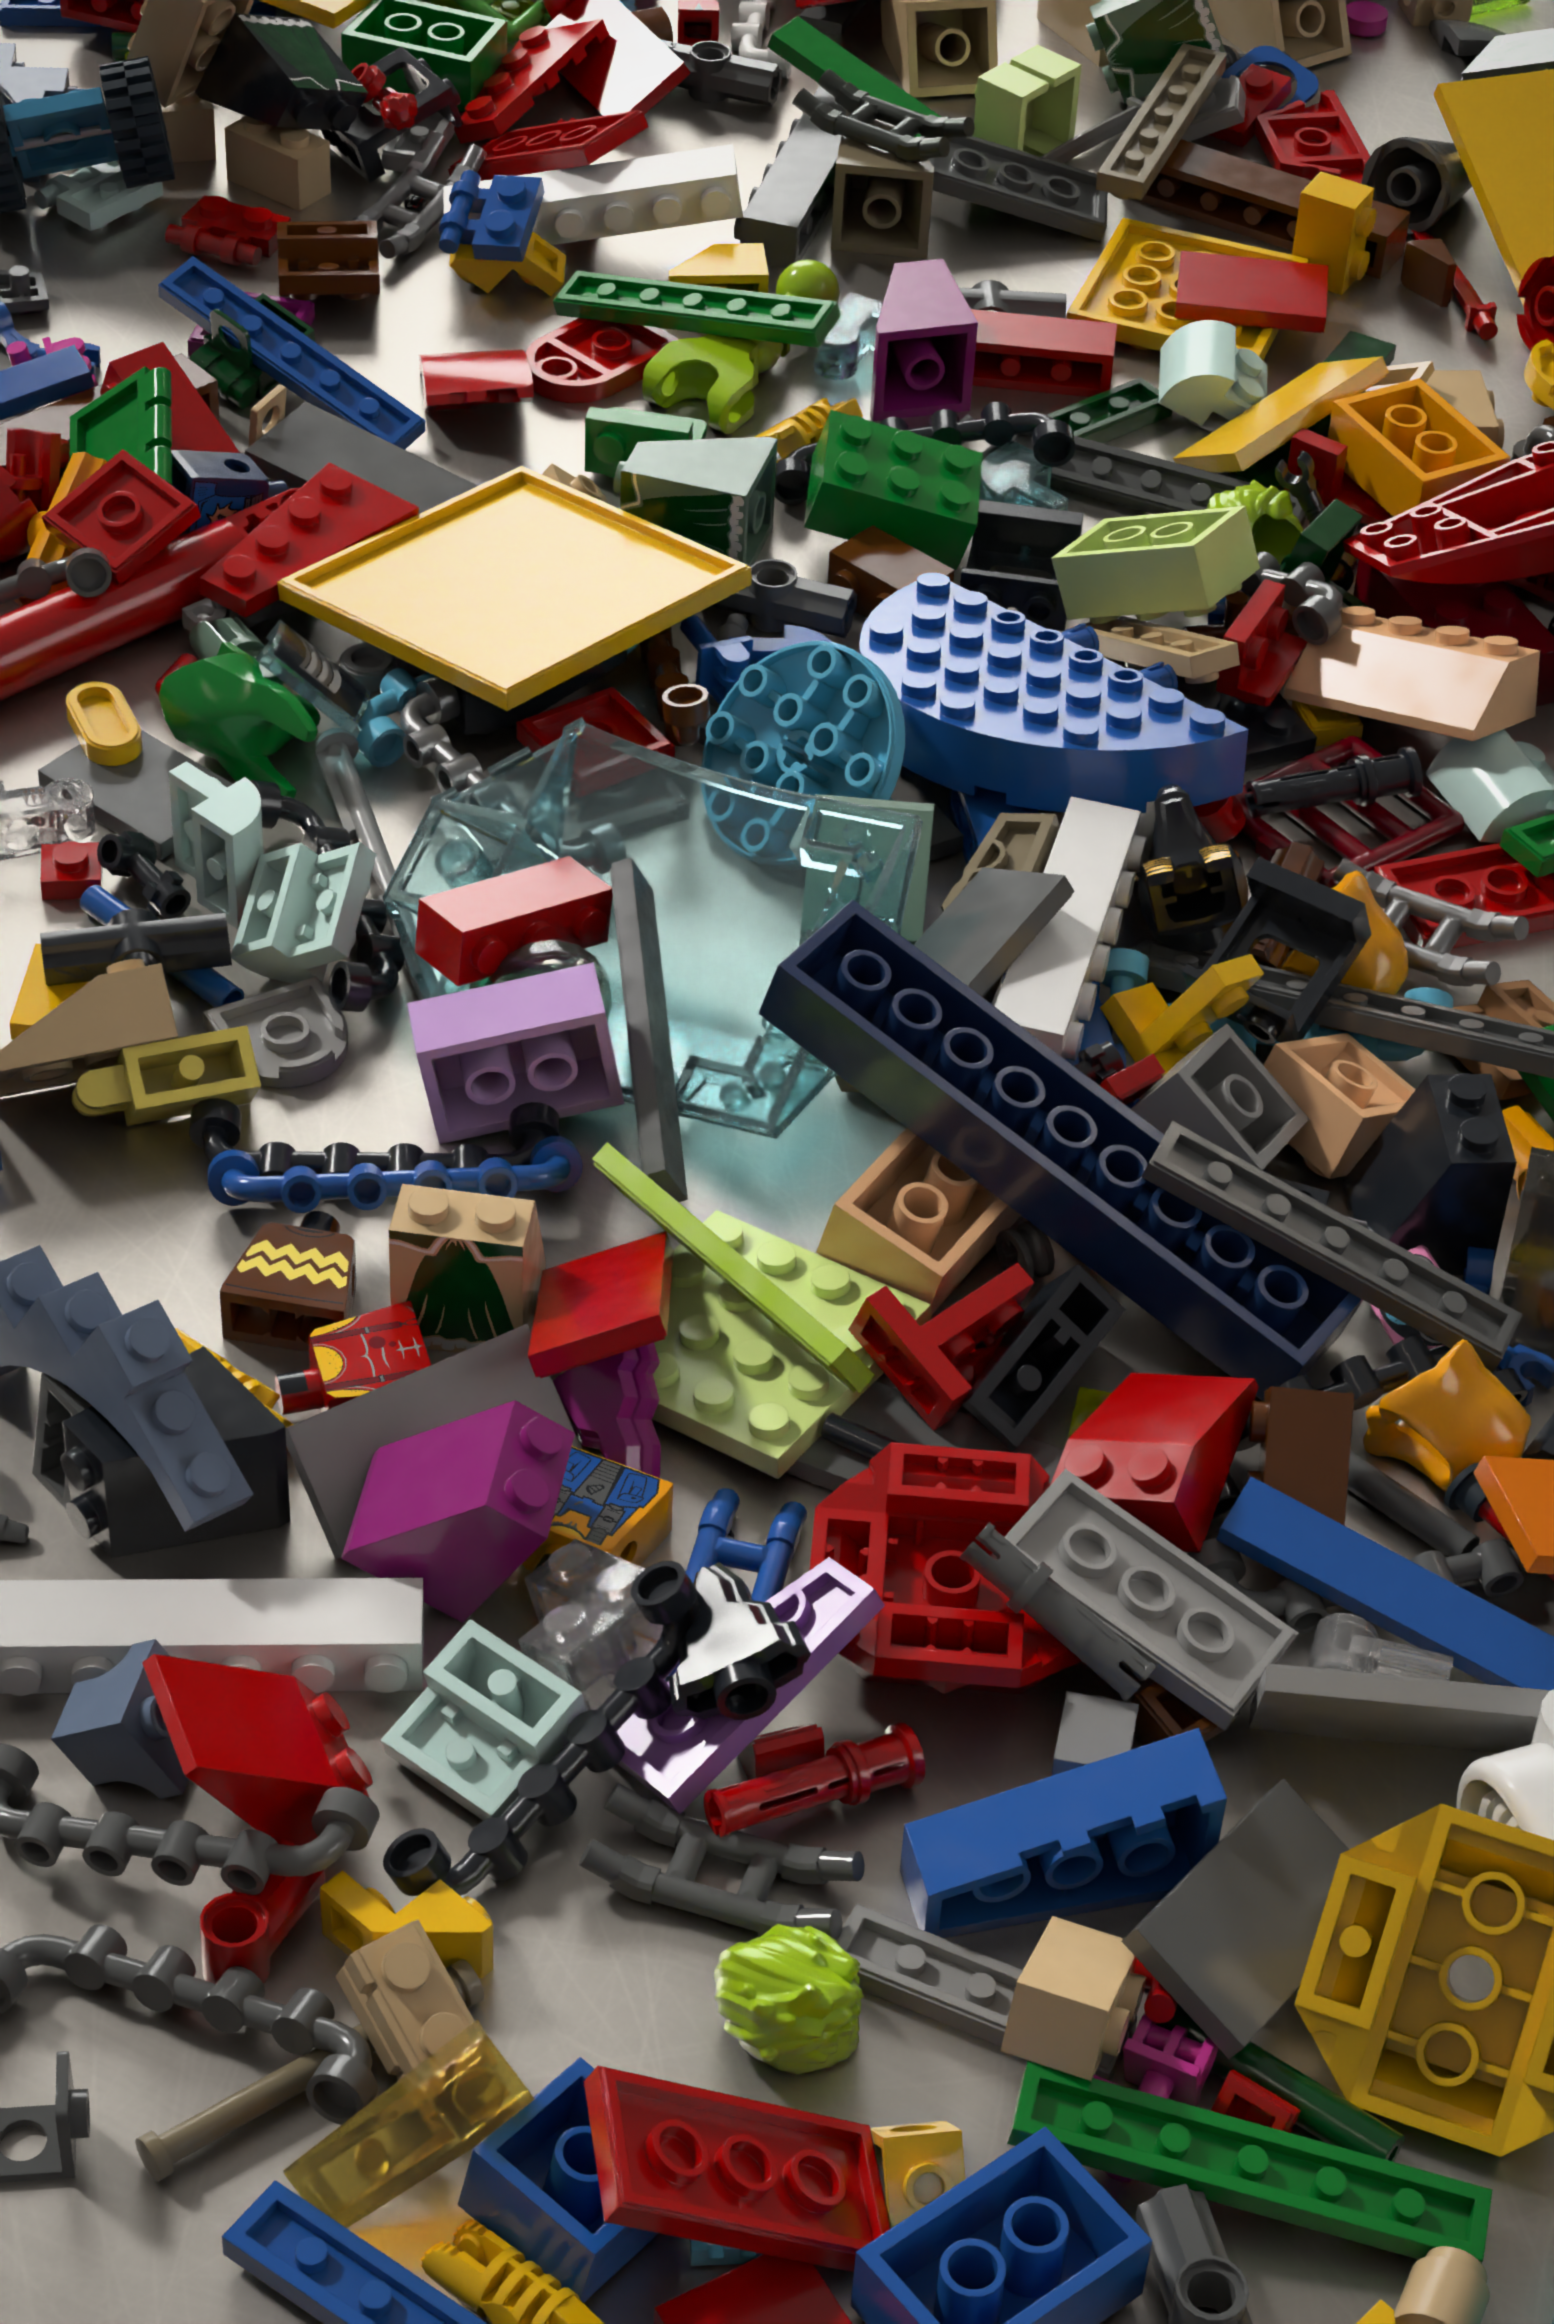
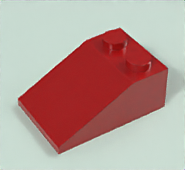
M1130 1373L1068 1438L1051 1484L1067 1469L1183 1552L1200 1553L1259 1386L1255 1378Z
M153 1654L142 1662L184 1775L255 1830L264 1832L274 1838L278 1844H282L284 1840H287L296 1845H303L318 1837L312 1828L311 1821L323 1794L328 1789L347 1787L369 1797L366 1789L373 1784L372 1777L359 1755L348 1747L343 1735L344 1732L350 1729L348 1719L337 1701L327 1692L318 1696L295 1676L159 1654Z

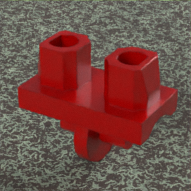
M7 428L6 470L17 481L10 489L21 503L29 497L38 512L48 511L60 484V468H64L69 462L70 443L65 439H61V433L24 428Z

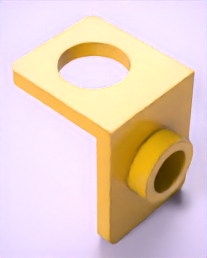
M934 2121L870 2128L873 2143L882 2149L886 2207L891 2228L966 2179L962 2130L949 2122Z

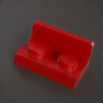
M1264 579L1223 636V640L1238 644L1240 665L1218 671L1217 692L1236 697L1245 703L1266 707L1272 703L1292 674L1308 642L1301 637L1284 632L1289 616V610L1282 608L1286 585Z

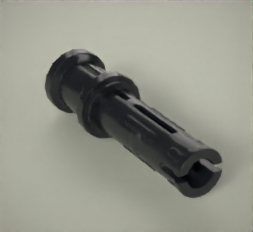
M1411 746L1399 748L1394 755L1371 759L1365 754L1353 756L1345 766L1267 780L1246 782L1245 790L1253 792V794H1245V802L1250 816L1258 818L1278 812L1353 800L1355 804L1367 806L1374 804L1376 798L1404 794L1407 798L1420 796L1422 792V766L1417 752Z

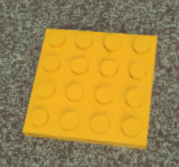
M1123 217L1068 309L1066 318L1117 323L1116 341L1129 344L1131 347L1139 350L1153 349L1160 351L1162 345L1171 334L1184 325L1196 322L1194 320L1175 318L1181 251L1309 263V258ZM1234 325L1236 326V348L1249 349L1264 360L1279 329Z

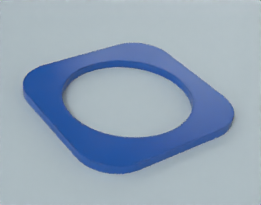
M1259 46L1250 50L1225 70L1221 76L1222 78H1230L1231 75L1238 76L1251 64L1282 67L1288 70L1297 82L1295 95L1287 104L1298 100L1306 104L1317 94L1319 89L1318 79L1314 73L1273 46ZM1287 104L1276 110L1283 109Z

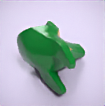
M222 642L217 656L185 665L165 677L160 688L159 699L164 719L175 739L204 755L218 760L236 782L244 777L248 780L275 782L279 786L282 796L295 798L297 790L274 768L267 756L279 751L294 737L305 742L315 740L318 733L316 726H318L321 717L315 706L305 696L294 695L283 685L266 679L260 671L258 660L231 642Z

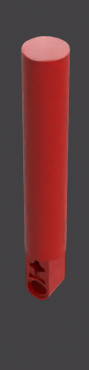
M300 488L286 490L226 518L218 519L175 538L121 585H118L111 579L107 590L98 596L83 597L67 586L0 616V702L182 619V608L206 598L200 594V577Z

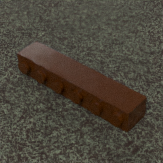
M1181 139L1143 199L1133 200L1292 251L1300 195L1312 180ZM1373 200L1371 208L1376 209L1377 215L1374 227L1366 239L1365 251L1369 252L1370 259L1365 275L1381 280L1404 254L1411 212Z

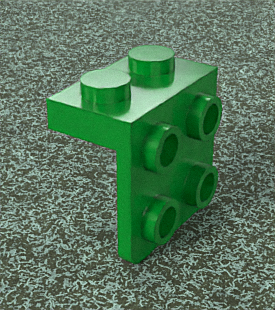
M589 407L585 417L584 471L600 473L614 478L619 462L627 461L637 442L705 439L707 423L696 418L620 407L608 409Z

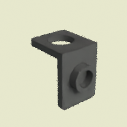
M69 2051L56 2053L55 2105L0 2108V2143L7 2133L20 2127L35 2128L41 2131L47 2139L42 2152L29 2160H11L0 2151V2183L75 2178L76 2139L90 2137V2102L88 2088L74 2089Z

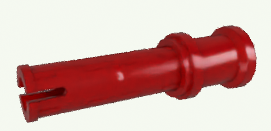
M895 1723L885 1729L884 1735L858 1743H854L851 1739L836 1741L826 1751L825 1757L786 1769L776 1770L766 1775L720 1789L713 1788L707 1790L704 1795L705 1815L712 1831L716 1835H720V1837H725L731 1832L779 1817H786L837 1799L843 1804L856 1806L865 1803L869 1799L870 1793L898 1784L907 1789L920 1786L924 1781L926 1773L923 1750L918 1737L911 1727L906 1723Z

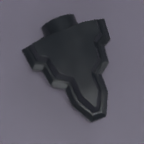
M720 1562L710 1567H702L696 1573L693 1583L697 1590V1597L690 1609L692 1625L678 1645L680 1665L677 1667V1671L669 1678L672 1708L678 1716H694L701 1719H707L720 1714L734 1720H748L760 1716L774 1704L777 1688L786 1685L803 1674L804 1663L808 1661L811 1652L795 1621H781L771 1603L753 1601L749 1588L740 1577Z

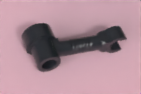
M1303 451L1297 459L1303 475L1296 476L1290 473L1285 461L1281 459L1276 466L1275 476L1279 484L1289 489L1291 495L1297 498L1310 525L1326 508H1324L1325 506L1322 504V499L1316 489V480L1313 475L1315 469L1314 461L1307 452ZM1345 552L1334 576L1330 580L1348 591L1356 580L1359 559Z

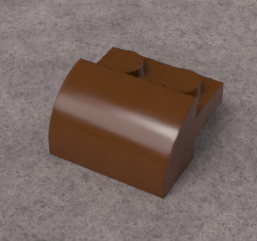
M377 221L277 222L280 296H290L292 299L306 301L316 299L319 296L340 295L345 299L359 300L367 298L369 295H379L380 272Z

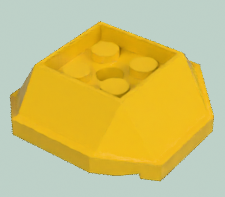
M1439 1804L1340 1854L1294 2005L1309 2033L1312 2034L1328 2068L1347 2101L1360 2109L1499 2157L1554 2132V1840L1445 1804ZM1465 1955L1478 1956L1490 1965L1494 1974V1986L1487 1997L1480 2000H1468L1455 1992L1450 1982V1970L1453 1963L1459 1957Z

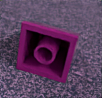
M943 258L894 263L876 325L870 406L872 422L882 421L888 417L910 418L928 416L942 409H949L954 412H965L971 409L978 322Z
M514 1400L380 1447L373 1454L341 1559L377 1578H423L424 1603L464 1623L548 1538L575 1433Z

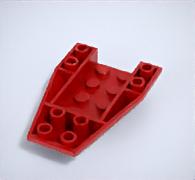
M1554 441L1538 444L1532 448V454L1512 460L1384 522H1377L1363 527L1360 533L1342 541L1344 551L1390 577L1426 583H1487L1525 578L1554 571Z

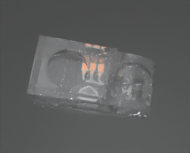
M63 778L49 783L46 787L34 786L6 791L3 781H0V861L41 854V844H60L68 841L87 843L94 837V790L88 783L74 778Z

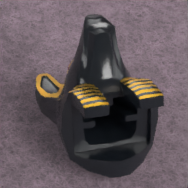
M1165 785L1159 789L1154 802L1155 823L1149 862L1140 867V872L1133 871L1135 873L1133 894L1135 900L1140 903L1141 912L1155 940L1176 950L1194 953L1217 948L1248 902V883L1240 855L1230 845H1217L1195 812L1189 794L1178 785Z

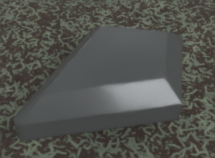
M22 265L13 266L9 270H0V301L6 305L11 315L41 313L49 309V298L43 273L29 272V269Z

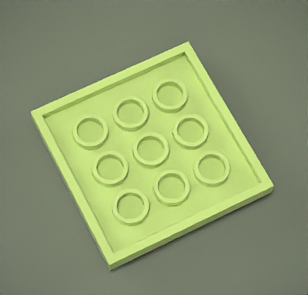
M716 1210L703 1224L845 1343L875 1375L860 1394L857 1391L853 1393L684 1246L679 1244L673 1250L668 1334L664 1340L654 1342L660 1364L653 1377L660 1400L652 1419L779 1479L821 1436L823 1424L829 1414L835 1413L841 1416L884 1373L848 1330L865 1299L884 1286H887L920 1326L932 1319L931 1304Z

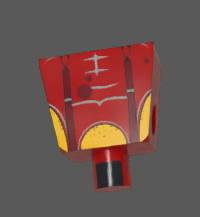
M411 1301L397 1303L314 1329L308 1336L310 1369L275 1375L276 1393L280 1395L278 1399L280 1412L282 1415L320 1409L322 1413L430 1366L431 1362Z

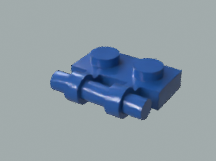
M473 170L464 171L460 180L452 186L449 195L451 208L449 212L443 215L439 225V234L441 236L439 248L445 253L454 254L457 252L460 244L472 245L475 259L523 262L545 193L542 177L494 175L490 189L479 188L481 177L477 172ZM470 213H481L479 220L468 219Z

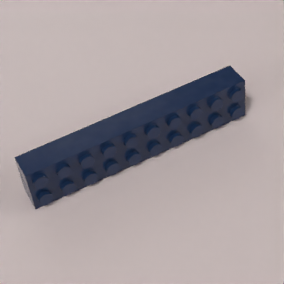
M853 899L778 965L759 1010V1015L1228 1375L1235 1378H1255L1259 1386L1256 1396L1264 1401V1391L1271 1386L1279 1387L1292 1378L1306 1375L1342 1334L1363 1300L1142 1178L1143 1172L1164 1137L1163 1133Z

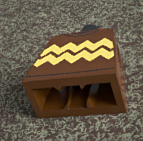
M322 1211L307 1213L303 1217L300 1227L274 1222L262 1225L220 1289L223 1338L309 1353L308 1336L314 1329L343 1321L353 1316L356 1291L355 1240L347 1234H341L339 1222L332 1215Z

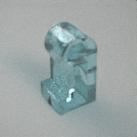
M851 292L838 304L841 317L819 346V352L814 360V371L819 376L831 380H843L855 375L858 363L870 350L874 351L876 325L883 302Z

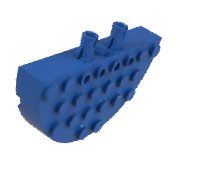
M924 573L917 577V581L897 590L884 599L872 610L863 624L860 633L859 653L873 661L891 681L901 703L905 724V749L902 765L935 783L972 796L978 792V787L1006 793V804L1056 812H1066L1072 796L1146 813L1147 802L1155 801L1159 789L1170 784L1178 785L1186 791L1193 806L1222 800L1243 792L1249 729L1225 718L1224 713L1221 711L1205 708L1185 698L1183 693L1177 690V676L1169 664L1164 665V662H1158L1138 671L1124 668L1104 658L1103 654L1099 652L1097 633L1091 626L1086 627L1085 623L1063 632L1046 629L1026 619L1025 615L1021 612L1007 610L987 600V596L983 593L969 591L951 582L950 578L944 574Z

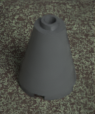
M1413 137L1396 138L1375 149L1365 164L1361 182L1363 185L1374 188L1373 200L1411 212L1407 235L1413 234L1412 230L1423 232L1433 227L1472 187L1454 143Z

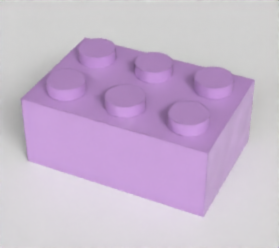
M594 962L407 1003L416 1055L439 1144L508 1130L510 1113L514 1108L524 1103L539 1102L547 1104L558 1112L560 1118L624 1104Z

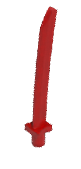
M1412 230L1411 238L1413 240L1436 239L1425 231L1417 232ZM1457 266L1452 292L1466 313L1464 327L1467 332H1472L1476 329L1481 339L1490 340L1498 332V327L1495 323L1497 306L1495 302L1483 304L1473 286Z

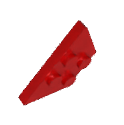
M1334 90L1321 92L1319 103L1305 108V103L1298 100L1287 104L1283 109L1271 110L1256 116L1254 133L1272 168L1309 180H1313L1320 172H1325L1362 184L1365 164L1370 158V154Z

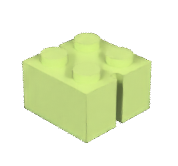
M1036 45L1013 57L1009 64L1004 62L978 76L975 88V130L972 136L1039 157L1074 138L1082 65L1040 45Z

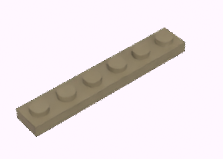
M1185 43L1182 44L1098 170L1096 190L1109 192L1119 199H1143L1226 69L1228 53Z

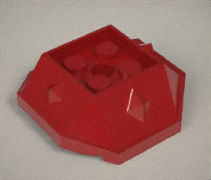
M891 1442L869 1461L867 1469L845 1481L815 1507L809 1571L830 1557L873 1587L885 1604L869 1623L838 1653L864 1681L931 1686L943 1694L955 1689L1023 1694L1047 1676L1082 1662L1024 1610L1021 1609L1017 1614L1006 1605L1010 1598L966 1561L963 1562L959 1558L973 1541L991 1556L992 1552L975 1539L990 1522L995 1526L994 1529L1005 1537L1050 1487V1476L1031 1454Z

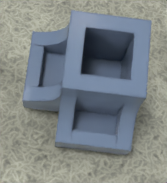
M156 1639L132 1644L126 1656L110 1671L93 1679L76 1682L72 1688L51 1740L92 1786L114 1781L129 1782L148 1789L159 1799L184 1793L189 1779L183 1773L142 1664L144 1660L153 1654L170 1656Z

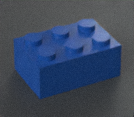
M1045 2126L858 2250L855 2257L851 2307L866 2324H1100L1142 2295L1152 2239Z

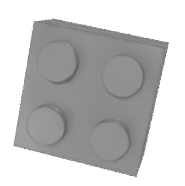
M1228 1023L1177 1062L1131 1108L1132 1111L1164 1135L1171 1122L1174 1121L1261 1170L1269 1164L1309 1120L1307 1115Z

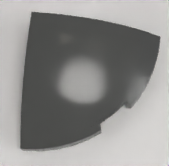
M1438 19L1431 20L1429 24V30L1441 51L1454 50L1457 56L1479 55L1495 36L1508 35L1492 27L1460 20Z

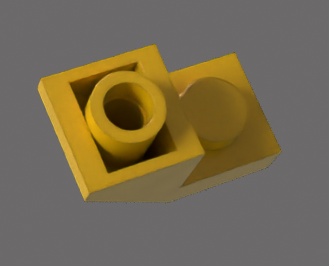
M533 231L523 262L475 259L472 245L460 244L457 252L450 254L449 266L454 269L456 274L463 281L470 284L474 283L486 293H489L512 269L518 273L524 282L531 286L539 287L550 296L564 284L566 255Z
M343 1870L320 1887L322 1934L347 1956L412 1921L419 1920L445 1968L460 1959H464L472 1966L479 1978H484L493 1970L494 1926L489 1914L478 1901L468 1896L462 1898L441 1879L396 1914L391 1904L378 1890L371 1887L364 1889Z

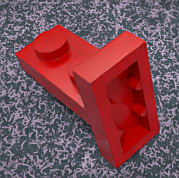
M1017 1262L921 1326L889 1288L884 1286L865 1299L848 1330L928 1426L935 1431L953 1419L972 1389L971 1385L954 1366L973 1351L977 1345L975 1342L977 1338L988 1331L994 1337H998L1020 1320L1025 1313V1310L1020 1305L1035 1282Z

